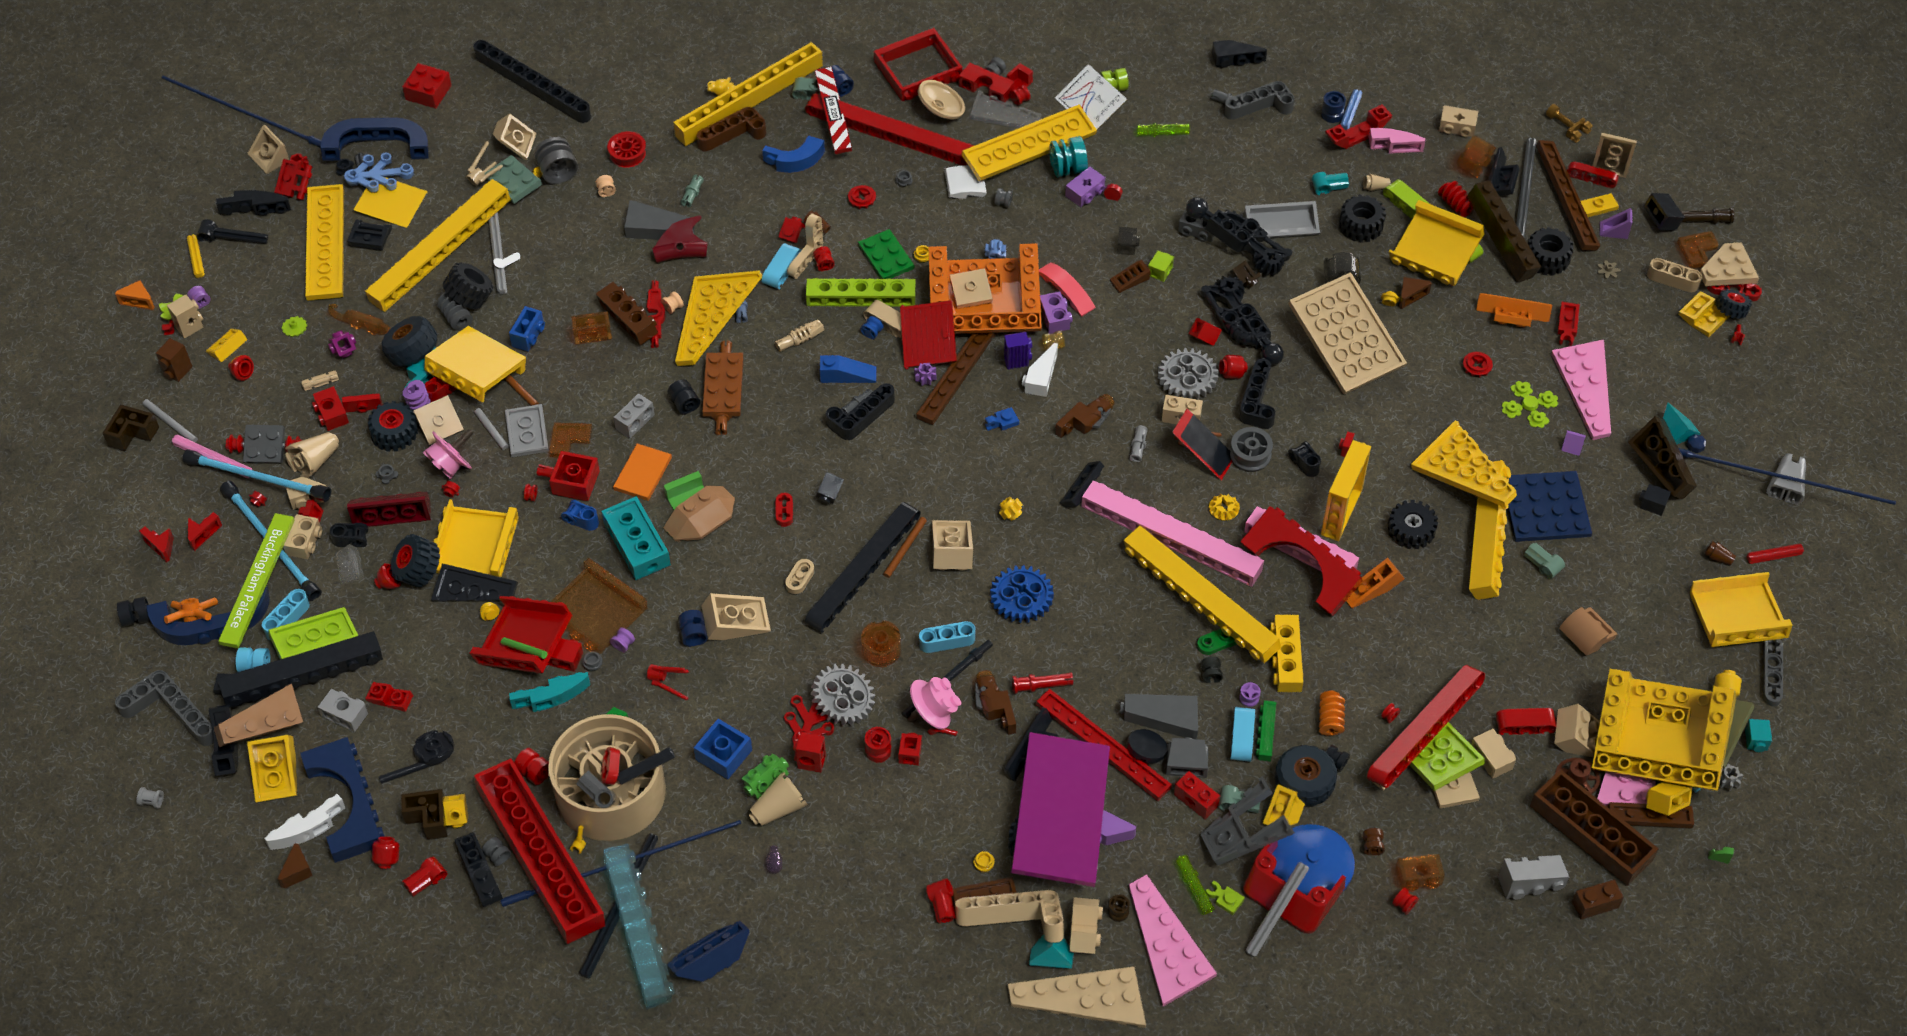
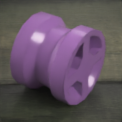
M195 286L187 293L190 300L194 299L199 309L210 302V296L205 293L202 286Z
M619 628L617 635L610 639L612 646L623 653L628 650V645L635 641L633 634L625 628Z
M1249 682L1241 687L1239 698L1244 706L1253 707L1258 704L1261 693L1259 686Z

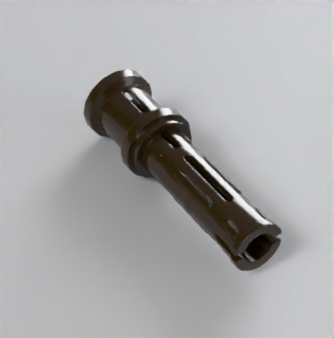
M1733 207L1729 209L1714 208L1710 211H1681L1685 217L1682 222L1712 221L1714 224H1718V222H1729L1731 224L1734 222Z

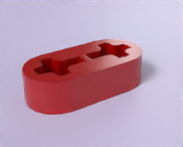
M780 493L776 497V522L781 527H787L793 523V498L789 493ZM783 500H787L786 507L782 505ZM783 513H786V520H782Z
M607 747L602 763V783L612 786L616 783L619 773V749Z

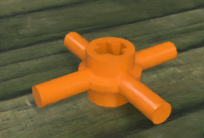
M214 597L199 603L197 598H188L181 602L172 601L171 607L179 611L164 616V622L168 624L183 618L184 622L199 619L210 620L212 617L211 613L203 610L218 605V600Z

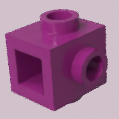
M342 330L331 334L332 338L328 339L330 342L328 347L332 354H336L339 357L342 356V358L353 354L352 351L356 349L354 345L356 341L352 334L342 332ZM339 340H342L344 343L342 347L338 345Z

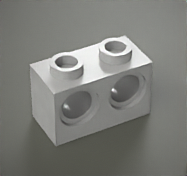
M638 393L614 416L616 430L630 439L654 416L653 402Z

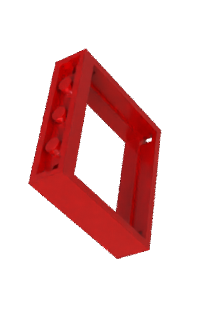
M935 28L874 50L875 64L901 101L911 100L918 96V88L923 81L935 80L944 84L959 81V75L963 71V67ZM933 45L950 69L903 87L887 65V62Z

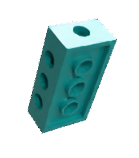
M637 496L601 511L604 525L635 580L671 565L669 552Z

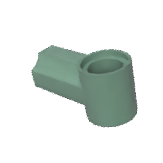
M1532 543L1525 551L1524 556L1538 566L1542 575L1545 574L1549 580L1565 568V562L1560 556L1556 554L1551 555L1537 543Z
M1232 785L1223 786L1221 788L1219 808L1225 811L1233 803L1237 804L1245 796L1244 792ZM1260 802L1247 811L1258 813Z

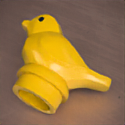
M728 77L727 79L708 82L707 90L719 96L735 87V85L730 83L731 78Z

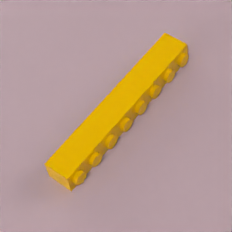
M1503 460L1494 461L1493 463L1499 469V473L1509 483V478L1511 477L1510 468L1505 465ZM1481 497L1477 499L1469 584L1470 592L1478 600L1499 596V588L1502 586L1500 575L1503 571V541L1506 539L1504 531L1507 524L1506 509H1508V505L1505 508Z

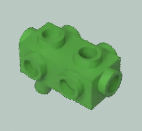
M774 754L766 755L762 758V763L741 778L745 784L744 790L750 797L760 798L782 772L786 776L789 774L787 771L789 764L783 757L779 758Z

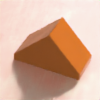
M140 280L117 290L115 293L120 305L150 310L155 308L149 293Z

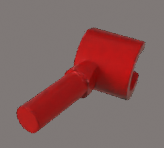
M172 319L169 321V324H162L164 335L174 333Z
M1738 324L1731 342L1737 341L1739 345H1742L1745 335L1741 333V325Z
M948 728L928 730L930 735L941 732L957 736V731Z

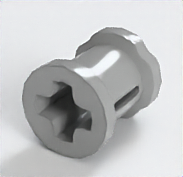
M141 787L137 795V804L141 806L144 804L153 805L154 808L159 809L164 799V792L162 790L157 792L150 791Z

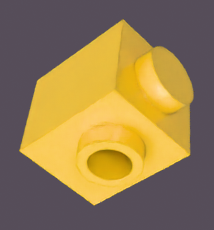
M465 794L444 796L443 807L446 826L452 825L454 828L464 826L468 822Z

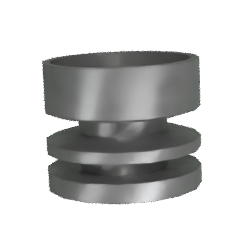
M551 137L545 139L536 147L534 156L543 178L548 183H562L572 179L577 174L578 163L572 154L569 143L564 138Z

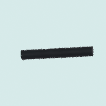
M418 762L381 775L379 779L381 784L437 764L427 765Z

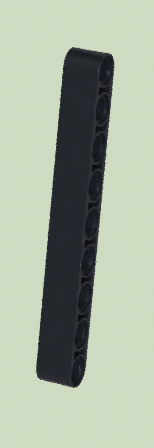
M478 40L474 43L473 48L476 60L577 122L587 123L591 120L590 106L585 100L489 42Z
M902 502L808 612L805 624L823 633V629L825 627L828 628L836 618L835 615L844 609L848 604L846 602L854 597L859 591L858 588L862 587L870 578L869 575L874 573L880 566L881 560H885L891 553L892 547H896L901 541L903 534H907L912 528L913 522L919 519L921 511L906 502Z

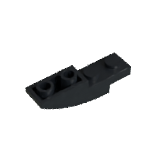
M234 191L233 197L216 199L220 215H230L237 212L246 213L254 210L255 215L291 211L288 197L267 191Z
M471 832L454 839L483 907L502 900V894L475 833Z

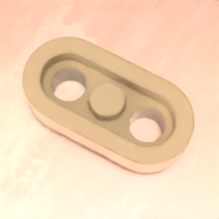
M801 559L796 562L786 578V589L788 592L799 594L804 591L814 574V564L812 561Z

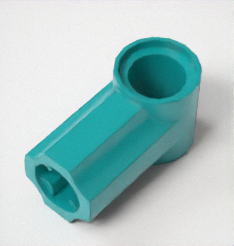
M1318 172L1311 178L1317 195L1321 193L1328 194L1331 190L1349 187L1347 173L1327 175L1324 172Z

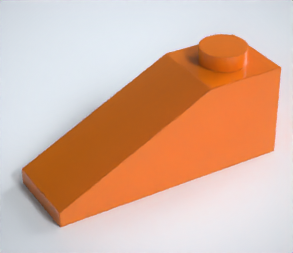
M1386 558L1362 577L1363 581L1346 601L1351 608L1357 607L1390 591L1405 578L1396 566Z

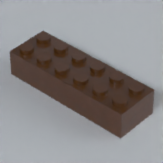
M1561 769L1533 796L1530 807L1627 886L1654 860L1659 848Z

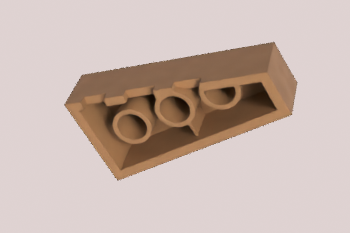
M292 684L214 727L219 747L277 732L303 723Z

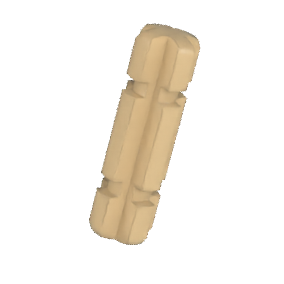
M333 370L328 372L329 374L327 375L324 373L312 377V380H303V389L307 391L311 390L312 387L317 388L329 384V381H338L337 372Z

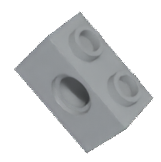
M333 689L328 692L318 706L321 717L353 732L357 730L368 715L363 701L352 699L343 691L337 692Z

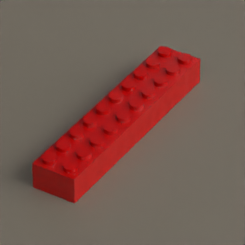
M512 758L475 774L474 779L478 793L565 942L569 944L604 927L605 919L601 907Z

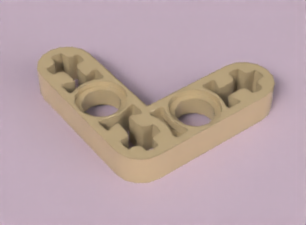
M813 213L809 215L805 223L806 246L791 262L787 270V274L795 279L805 270L808 262L814 259V250L823 246L822 219Z

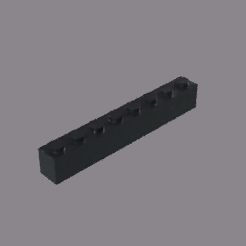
M372 631L227 675L217 680L225 705L230 704V707H237L240 704L272 695L290 684L295 689L301 685L315 683L327 677H334L340 673L376 664L378 661L383 660L375 632Z

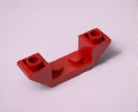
M1380 105L1368 111L1366 121L1347 130L1339 124L1326 130L1325 134L1335 145L1348 149L1367 140L1370 128H1383L1392 118V114L1383 105Z

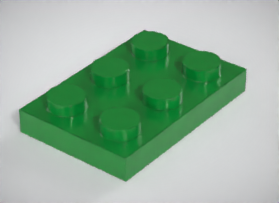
M890 229L858 242L859 248L880 279H891L915 269L913 262Z

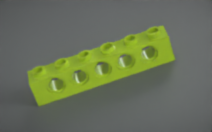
M807 279V306H870L875 300H879L890 307L915 305V279Z

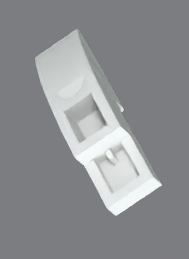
M336 794L332 798H328L316 810L310 811L305 818H302L298 813L294 817L287 819L282 826L272 830L264 838L268 848L274 850L291 847L294 843L300 844L324 833L333 827L331 819L345 809L343 800Z

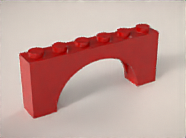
M1269 506L1240 542L1256 556H1259L1271 547L1279 545L1295 546L1311 554L1319 563L1323 574V586L1316 603L1331 616H1334L1363 581L1360 577L1361 572L1353 566L1351 568L1346 566V561L1338 554L1336 556L1332 555L1329 552L1331 549L1323 542L1318 544L1314 540L1316 537L1309 531L1304 533L1299 529L1301 525L1295 520L1291 519L1289 521L1285 518L1286 514L1280 508L1276 507L1274 509Z

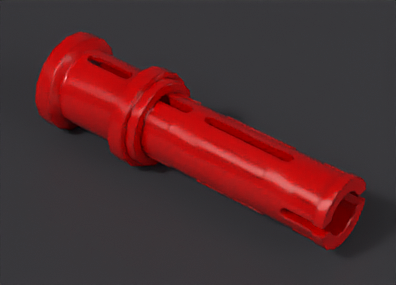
M1070 672L1039 677L1029 674L1028 677L1020 678L1012 676L1013 692L1017 694L1019 691L1027 690L1034 692L1037 688L1073 685V680H1065L1073 678V674Z

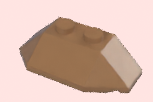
M706 486L675 508L663 530L674 541L702 539L732 518L735 498L723 486Z

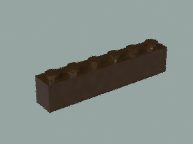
M1490 180L1476 183L1468 193L1467 198L1517 282L1533 278L1541 268V265Z

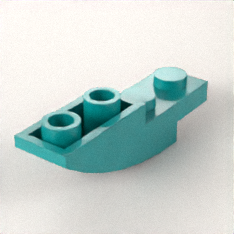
M578 672L569 676H557L548 679L549 686H539L535 689L517 690L509 693L512 709L532 706L533 712H538L565 703L590 686L588 672Z

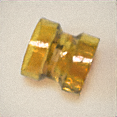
M1061 330L1055 331L1053 334H1042V341L1046 351L1054 343H1058V349L1065 348L1064 336Z

